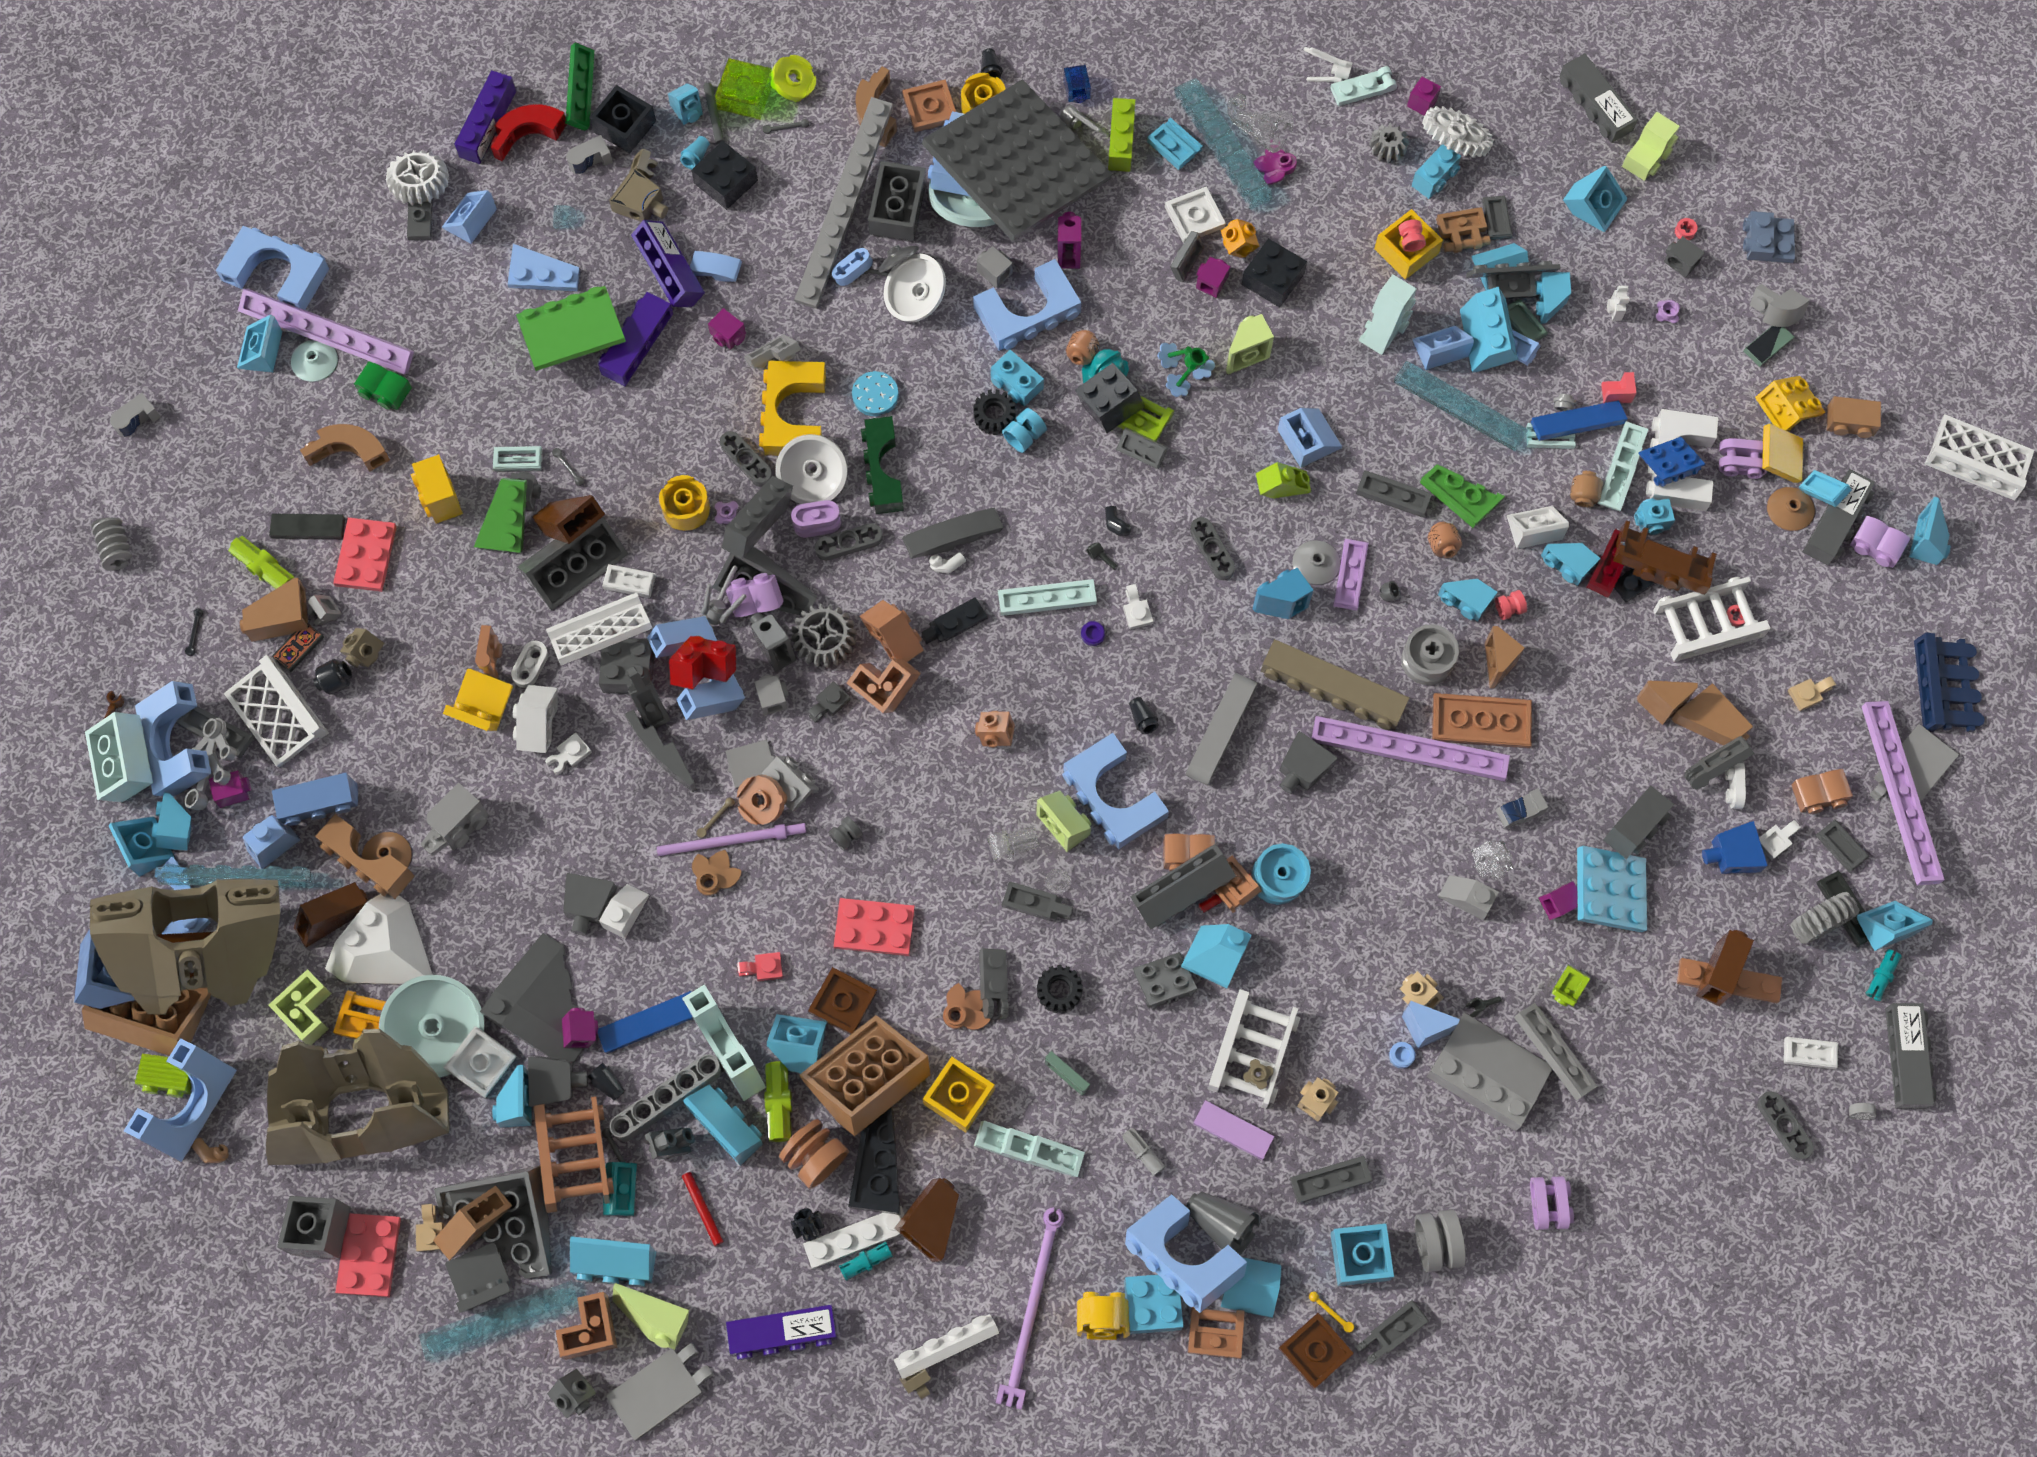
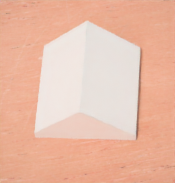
M1553 506L1507 515L1517 549L1563 540L1569 528V522Z

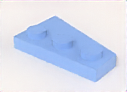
M513 244L508 277L509 288L578 291L579 267Z

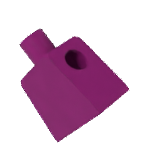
M1071 211L1065 212L1062 216L1058 217L1057 262L1061 269H1080L1081 217L1076 216ZM1065 243L1073 244V249L1066 250Z

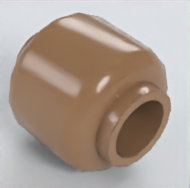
M1583 471L1582 474L1573 477L1570 498L1575 501V505L1591 508L1601 499L1603 481L1596 476L1595 472Z

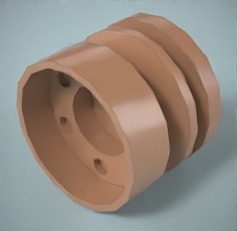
M815 1119L799 1129L789 1139L779 1155V1158L784 1163L790 1160L788 1167L791 1170L803 1165L798 1178L809 1189H813L821 1184L844 1161L849 1153V1150L837 1138L825 1143L830 1130L828 1128L822 1129L823 1123L819 1119Z

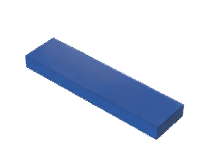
M1618 400L1532 417L1530 423L1538 440L1542 441L1625 424L1628 418Z
M692 991L598 1028L597 1033L605 1054L693 1019L682 999Z

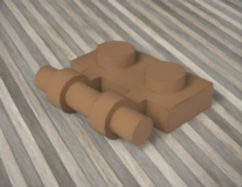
M1482 207L1437 215L1436 221L1441 238H1451V242L1443 244L1444 252L1453 251L1458 253L1462 252V249L1473 248L1476 250L1481 249L1482 246L1490 245V237H1481L1480 232H1485L1487 229ZM1470 234L1472 238L1461 240L1460 236Z

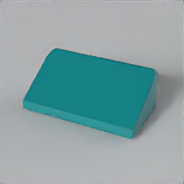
M606 1163L607 1178H612L614 1193L609 1194L610 1203L605 1204L603 1196V1215L634 1216L637 1163Z

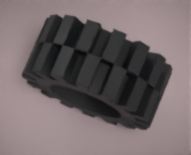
M992 389L988 390V395H985L984 392L981 393L980 398H976L973 406L976 426L979 425L981 431L985 429L986 434H989L990 431L993 432V435H997L998 431L1003 434L1002 430L1012 421H1015L1016 410L1013 398L1011 396L1007 398L1006 392H1003L1001 395L1000 390L997 389L995 394H992ZM990 406H999L1004 413L1001 418L991 419L986 416L985 412Z
M1057 965L1056 968L1051 966L1048 971L1044 970L1037 984V996L1041 1005H1044L1048 1011L1053 1010V1013H1066L1067 1010H1073L1074 1006L1079 1004L1082 997V980L1080 976H1077L1075 970H1070L1069 966L1063 968L1062 965ZM1058 980L1066 982L1070 988L1069 994L1064 998L1054 997L1050 992V986L1053 982Z

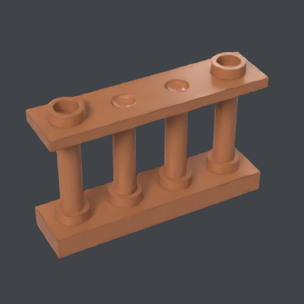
M596 1096L591 1097L592 1109L551 1115V1112H545L544 1104L534 1106L544 1201L547 1213L557 1212L556 1202H561V1199L603 1193L605 1204L610 1203L609 1194L614 1193L612 1178H607L600 1129V1121L605 1119L603 1105H597ZM594 1119L596 1133L559 1139L548 1137V1129L553 1128L552 1125ZM597 1143L599 1156L597 1158L559 1164L556 1161L551 1162L550 1153H554L557 1149ZM600 1168L602 1182L566 1188L554 1187L553 1178L558 1177V1174Z

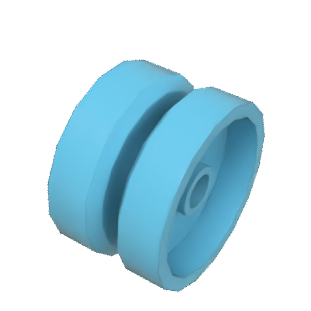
M1283 843L1272 845L1264 850L1251 869L1252 879L1262 890L1257 894L1258 897L1267 903L1276 905L1289 903L1298 897L1308 884L1311 874L1309 860L1304 853L1293 845Z

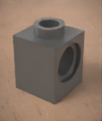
M1682 236L1677 243L1673 241L1665 251L1667 256L1664 263L1686 278L1700 263L1705 252Z

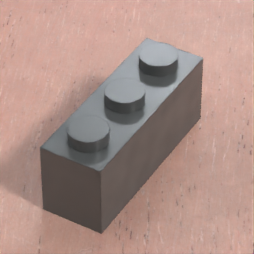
M1650 785L1611 829L1603 841L1625 859L1633 852L1638 855L1647 844L1643 840L1647 838L1650 841L1659 829L1656 825L1663 826L1671 817L1668 811L1674 804Z

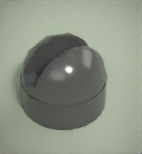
M1389 581L1380 587V597L1384 601L1399 599L1400 589L1395 581Z

